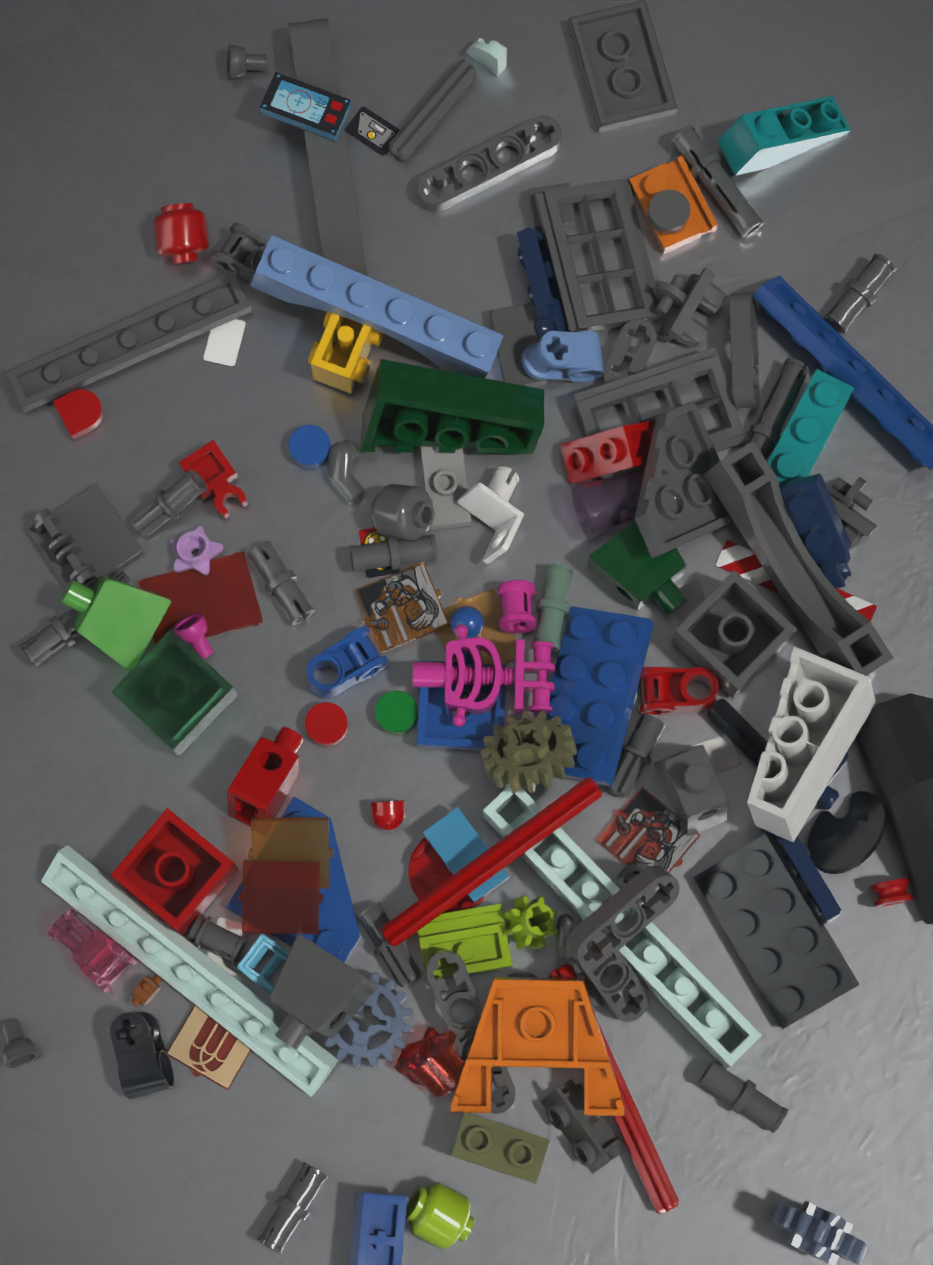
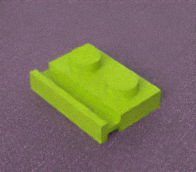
M501 903L443 913L418 930L426 982H429L426 974L428 959L433 953L443 949L453 950L459 954L464 961L469 975L512 967L507 935L503 934L506 927ZM441 958L438 960L439 968L433 971L435 977L443 976L444 979L453 978L452 972L458 969V965L456 962L449 964L446 958Z

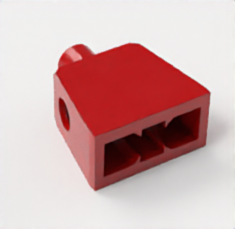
M281 727L274 741L265 737H261L227 790L228 816L266 835L299 773V756L296 753L304 738L298 732L288 727Z

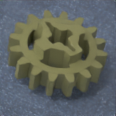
M525 711L523 712L522 719L517 721L512 716L506 717L507 726L494 725L492 728L495 736L484 737L485 748L481 749V756L487 777L489 779L495 778L498 788H502L509 783L512 793H517L521 786H527L529 793H534L536 785L541 783L547 789L551 788V778L556 777L563 780L566 777L564 768H572L575 765L573 755L577 754V749L569 724L562 726L559 716H555L548 721L545 711H541L536 718H531L529 712Z

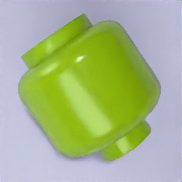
M440 1182L430 1183L427 1187L419 1186L413 1193L406 1208V1219L409 1220L411 1233L440 1249L450 1248L457 1240L464 1242L474 1225V1217L470 1216L471 1204L468 1197Z

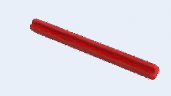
M587 777L382 926L381 932L386 941L393 947L408 939L601 798L602 791L591 777Z
M571 964L560 966L549 973V978L578 979ZM600 1028L625 1105V1116H612L655 1212L658 1214L668 1212L679 1205V1199Z

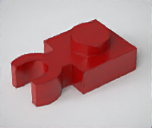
M214 440L178 462L185 474L193 469L202 477L208 490L200 494V496L204 500L214 494V504L222 518L227 519L230 517L226 507H224L226 499L234 497L239 500L243 507L248 505L243 490L229 484L238 478L237 473Z

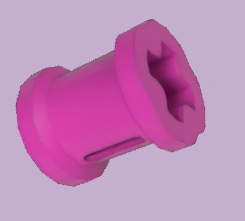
M511 580L501 583L497 588L498 596L502 598L503 617L499 619L500 630L511 634L533 631L536 628V620L532 616L531 597L535 595V585L525 580Z

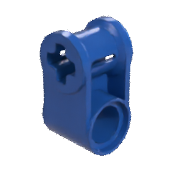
M367 626L359 627L348 633L336 644L315 655L307 665V684L315 696L321 699L334 698L355 684L376 675L389 664L388 658L381 656L370 640V630ZM331 668L338 674V677L333 683L321 684L317 682L314 675L319 669Z

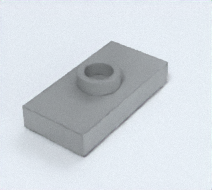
M421 447L425 491L428 492L433 502L435 512L434 520L429 529L439 530L471 526L470 512L458 504L460 496L468 491L463 448L455 450V453H439V447Z

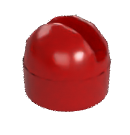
M405 800L370 802L372 820L380 829L390 831L399 827L405 818Z

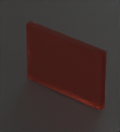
M244 551L211 560L210 572L206 576L192 568L179 573L172 571L138 581L140 588L158 593L172 601L153 635L158 653L167 652L170 649L186 645L176 638L172 629L180 620L194 613L203 614L208 629L204 634L207 639L248 627L259 626L264 623Z

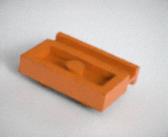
M682 155L668 164L665 162L629 178L632 194L663 254L695 241L701 235L708 232L713 233L717 231L718 224ZM660 191H678L689 202L690 214L688 222L682 230L676 233H661L653 228L649 222L648 209L650 201Z

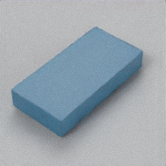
M458 807L423 831V835L452 875L489 849ZM502 869L469 893V898L475 904L509 879V875Z

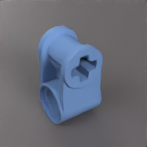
M549 331L540 338L538 343L531 344L524 349L521 355L523 369L530 377L537 380H568L575 383H583L600 379L605 374L599 334L595 331Z

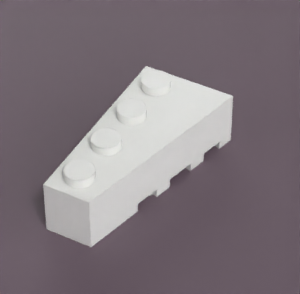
M795 646L790 657L791 665L787 678H784L780 690L781 699L776 716L772 717L768 730L769 739L765 752L761 754L747 801L755 826L791 842L795 841L876 703L870 677Z

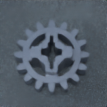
M376 972L373 973L370 980L379 986L353 1017L363 1015L365 1009H371L373 1018L386 1025H369L367 1032H362L360 1024L351 1018L345 1025H348L354 1033L352 1046L341 1038L339 1032L335 1037L328 1038L324 1043L327 1049L336 1045L340 1047L336 1057L339 1061L344 1060L348 1054L352 1055L353 1067L359 1068L363 1058L368 1059L372 1068H377L378 1056L383 1055L389 1062L393 1061V1055L390 1050L394 1046L402 1050L406 1048V1044L400 1039L401 1034L413 1032V1027L404 1023V1018L413 1015V1009L401 1008L400 1005L406 1000L407 994L401 992L394 995L392 991L395 981L390 979L382 986L379 984V974ZM380 994L392 1004L396 1018L382 1013L378 1006ZM381 1033L392 1034L384 1044L368 1050L370 1041Z
M804 1201L801 1210L779 1202L771 1220V1223L790 1233L786 1243L829 1265H836L839 1257L861 1265L869 1247L866 1242L850 1234L853 1224L807 1201Z

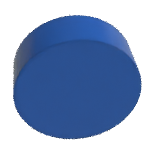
M304 425L292 433L289 439V451L297 465L306 469L320 467L328 460L331 444L328 434L322 428L316 425Z

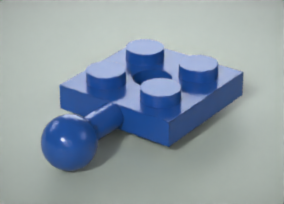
M460 607L452 614L450 620L451 630L455 634V627L463 624L468 628L467 639L476 638L484 627L483 616L474 607ZM462 652L465 666L473 668L474 664L469 653ZM422 660V662H443V661H425V660ZM452 662V666H458L457 662ZM482 664V667L484 666L485 668L494 667L493 664ZM455 683L452 685V691L456 689L457 685ZM467 683L464 686V696L469 697L474 686L473 683L471 685ZM481 684L480 695L476 702L483 701L489 696L493 689L491 684L488 686ZM504 684L500 686L497 701L488 712L483 714L471 713L465 717L466 722L461 727L453 724L452 718L454 714L445 707V688L420 687L417 747L472 751L484 749V737L495 736L492 727L494 725L504 727L506 686Z

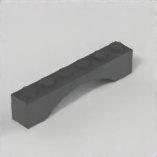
M754 441L719 461L704 474L822 658L865 676L894 658L872 623L840 595L812 559L788 514L777 477Z

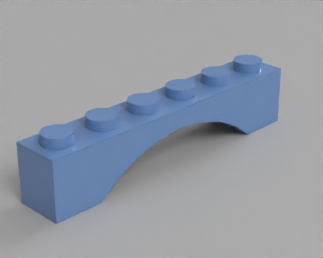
M273 235L269 238L250 284V287L285 302L324 310L369 326L413 348L441 369L449 372L485 378L491 369L504 336Z

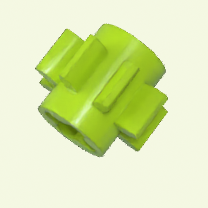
M526 895L515 899L514 905L516 909L512 908L504 911L502 914L507 919L506 930L503 934L509 935L513 940L517 941L516 949L518 950L528 947L530 944L534 950L547 946L545 937L558 933V930L554 927V916L557 914V911L551 910L544 904L543 896L535 898L531 902Z

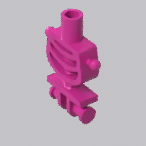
M459 624L455 627V634L458 636V640L449 641L446 644V662H413V687L445 688V707L456 710L452 722L457 727L465 724V712L472 714L488 712L497 701L500 686L503 684L504 686H507V684L515 686L514 714H523L524 692H533V705L530 706V712H552L550 692L555 691V683L546 681L547 674L555 672V664L551 663V649L554 646L551 642H532L531 648L534 649L533 662H524L525 640H516L515 667L513 669L511 667L503 669L500 656L494 644L482 637L467 639L468 628L463 624ZM478 650L488 654L494 667H482ZM462 652L469 653L474 664L473 668L465 666ZM453 659L456 660L458 666H452ZM524 673L537 674V681H524ZM453 683L457 685L455 691H452ZM467 683L469 685L473 683L474 686L469 697L461 699L464 686ZM481 684H486L487 686L491 684L493 689L489 696L483 701L476 702L480 695Z

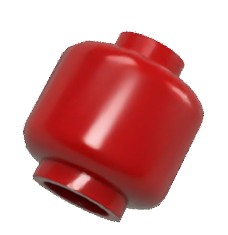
M179 203L161 207V214H158L153 220L157 253L163 257H172L173 265L198 262L197 254L205 252L210 244L205 213L194 209L193 203Z

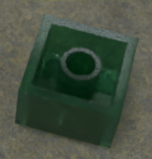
M172 629L111 691L133 715L178 757L238 696L234 687Z

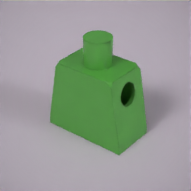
M100 575L92 590L72 579L66 586L60 599L61 603L79 612L73 628L132 673L172 602L158 593L104 575Z

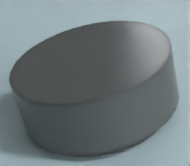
M675 190L658 192L651 199L648 209L650 224L657 231L665 234H672L682 230L687 224L690 214V205L687 198Z

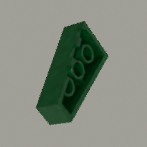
M380 359L362 414L360 452H375L376 446H396V452L413 453L414 446L439 447V453H455V450L463 447H476L478 453L533 454L544 428V389Z

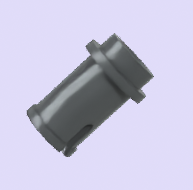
M199 916L190 930L188 940L194 942V946L198 949L202 946L235 963L245 946L247 938L241 937L213 923L214 918L210 916L206 919Z

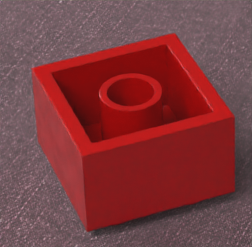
M166 808L110 876L179 934L184 936L196 919L204 912L239 869L231 859L170 809Z

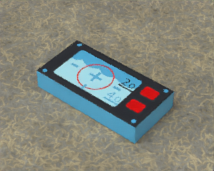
M275 72L259 108L261 114L337 141L352 107V102L345 97Z

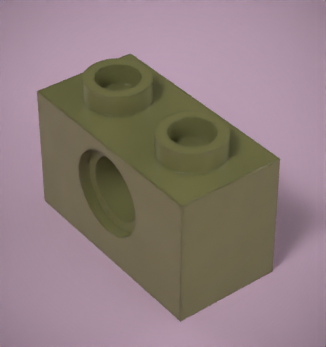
M464 1112L451 1157L537 1184L550 1140Z

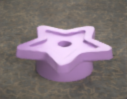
M198 526L194 531L183 534L180 538L170 540L171 546L178 554L173 566L174 571L177 573L193 568L206 576L210 572V560L223 551L222 544L209 541L202 526ZM194 549H197V550H199V553L196 554V555H193V554H192V551H193Z

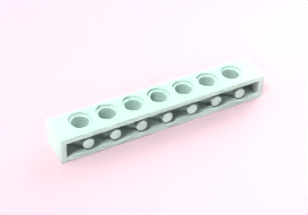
M509 785L483 810V819L504 838L543 809L522 788L517 793H512ZM561 828L555 830L520 856L582 921L620 890ZM631 908L624 909L617 915L615 919L616 926L628 920ZM653 922L619 949L642 984L724 1069L731 1067L762 1036ZM607 928L602 930L606 935L610 932Z

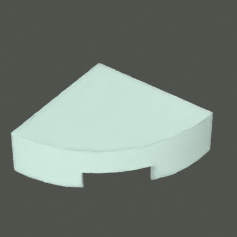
M478 38L467 50V54L497 77L507 66V48L497 41L491 40L489 44H486L483 38Z

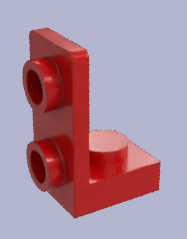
M654 421L623 425L561 444L560 448L568 482L576 484L622 470L646 466L655 425Z

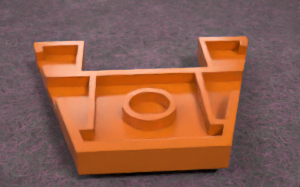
M495 977L451 1103V1112L491 1113L492 1066L584 1069V1115L625 1116L623 1098L584 979Z

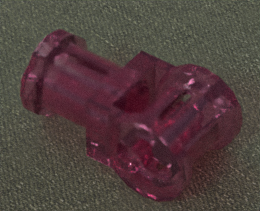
M74 907L64 912L47 933V937L51 941L57 939L73 954L70 958L80 966L79 969L107 994L112 990L111 984L128 965L133 966L137 962L133 956L109 935L106 936L99 929L93 931L78 917V910ZM70 930H73L78 936H80L82 938V942L78 941L70 933Z

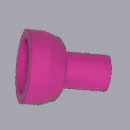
M202 613L191 614L175 624L172 631L176 638L184 644L185 642L187 644L190 643L200 659H204L213 653V649L204 635L208 629Z

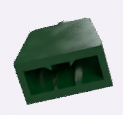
M633 521L589 555L587 566L637 610L641 609L652 599H655L665 613L670 616L688 601L674 584L684 575L686 564L678 549L675 548L651 558L636 521Z

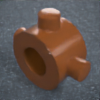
M147 975L131 993L133 997L130 1001L134 1007H137L139 1004L145 1007L161 989L159 985L162 981L158 975H155L153 978Z

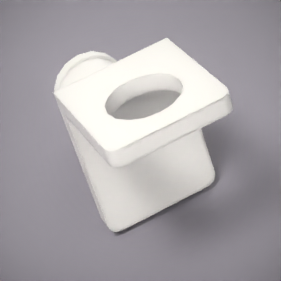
M497 467L493 472V477L488 487L482 483H477L462 494L458 500L459 505L496 531L482 559L486 564H489L508 550L524 516V513L508 503L515 487L519 483V476L516 472L512 474L509 481H506L512 470L508 467Z

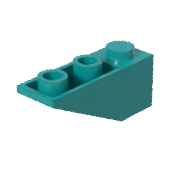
M830 96L742 114L717 142L736 176L767 169L843 136L851 130L834 97Z

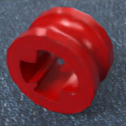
M909 878L894 879L871 885V891L877 895L876 901L873 902L874 907H887L912 901V894H908L906 891V886L910 884Z

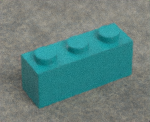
M816 369L767 462L775 473L779 486L781 482L810 475L847 405L854 387Z

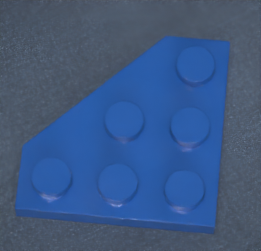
M293 797L226 908L290 947L293 946L297 936L301 934L346 963L361 937L332 820L327 815Z

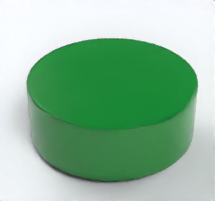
M390 691L384 694L376 704V720L380 728L389 734H405L417 722V704L413 697L406 692Z

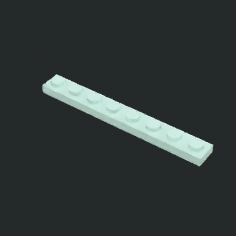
M66 845L57 852L41 880L42 883L310 1097L316 1093L338 1062V1059L307 1035L297 1050L277 1038L275 1034L285 1020L284 1016L70 846Z

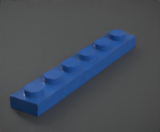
M781 276L762 284L753 297L761 304L763 312L771 319L777 320L790 332L792 340L801 348L807 349L819 361L820 367L826 374L854 387L850 397L857 404L866 407L878 419L879 425L885 432L896 436L908 448L910 456L916 462L932 470L933 425Z

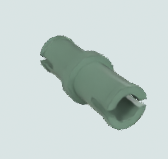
M548 564L546 566L547 571L542 599L537 600L536 611L539 613L533 642L545 641L553 643L554 646L551 649V653L558 652L560 649L559 643L563 619L569 615L570 605L566 602L573 570L562 564Z

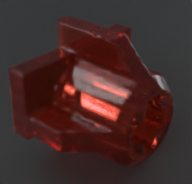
M427 1027L422 1040L407 1044L406 1048L401 1051L394 1068L399 1073L403 1072L412 1083L424 1086L434 1097L445 1096L451 1093L458 1086L463 1067V1061L452 1050L457 1036L452 1030L439 1034L433 1027Z

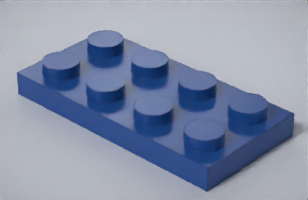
M571 606L555 665V672H553L551 682L555 683V691L550 692L552 712L546 713L548 721L555 716H559L562 726L569 724L572 736H574L577 754L573 755L575 765L572 768H564L565 778L582 781L587 777H591L597 784L612 787L654 623L649 618Z

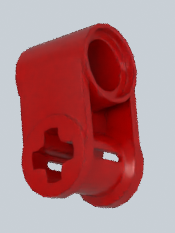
M702 667L643 668L640 677L641 704L637 706V713L639 715L643 713L652 716H664L674 713L706 712L716 702L719 687L718 680L713 672ZM701 681L708 685L711 693L704 699H694L688 694L687 687L692 682ZM654 684H657L658 699L654 698Z

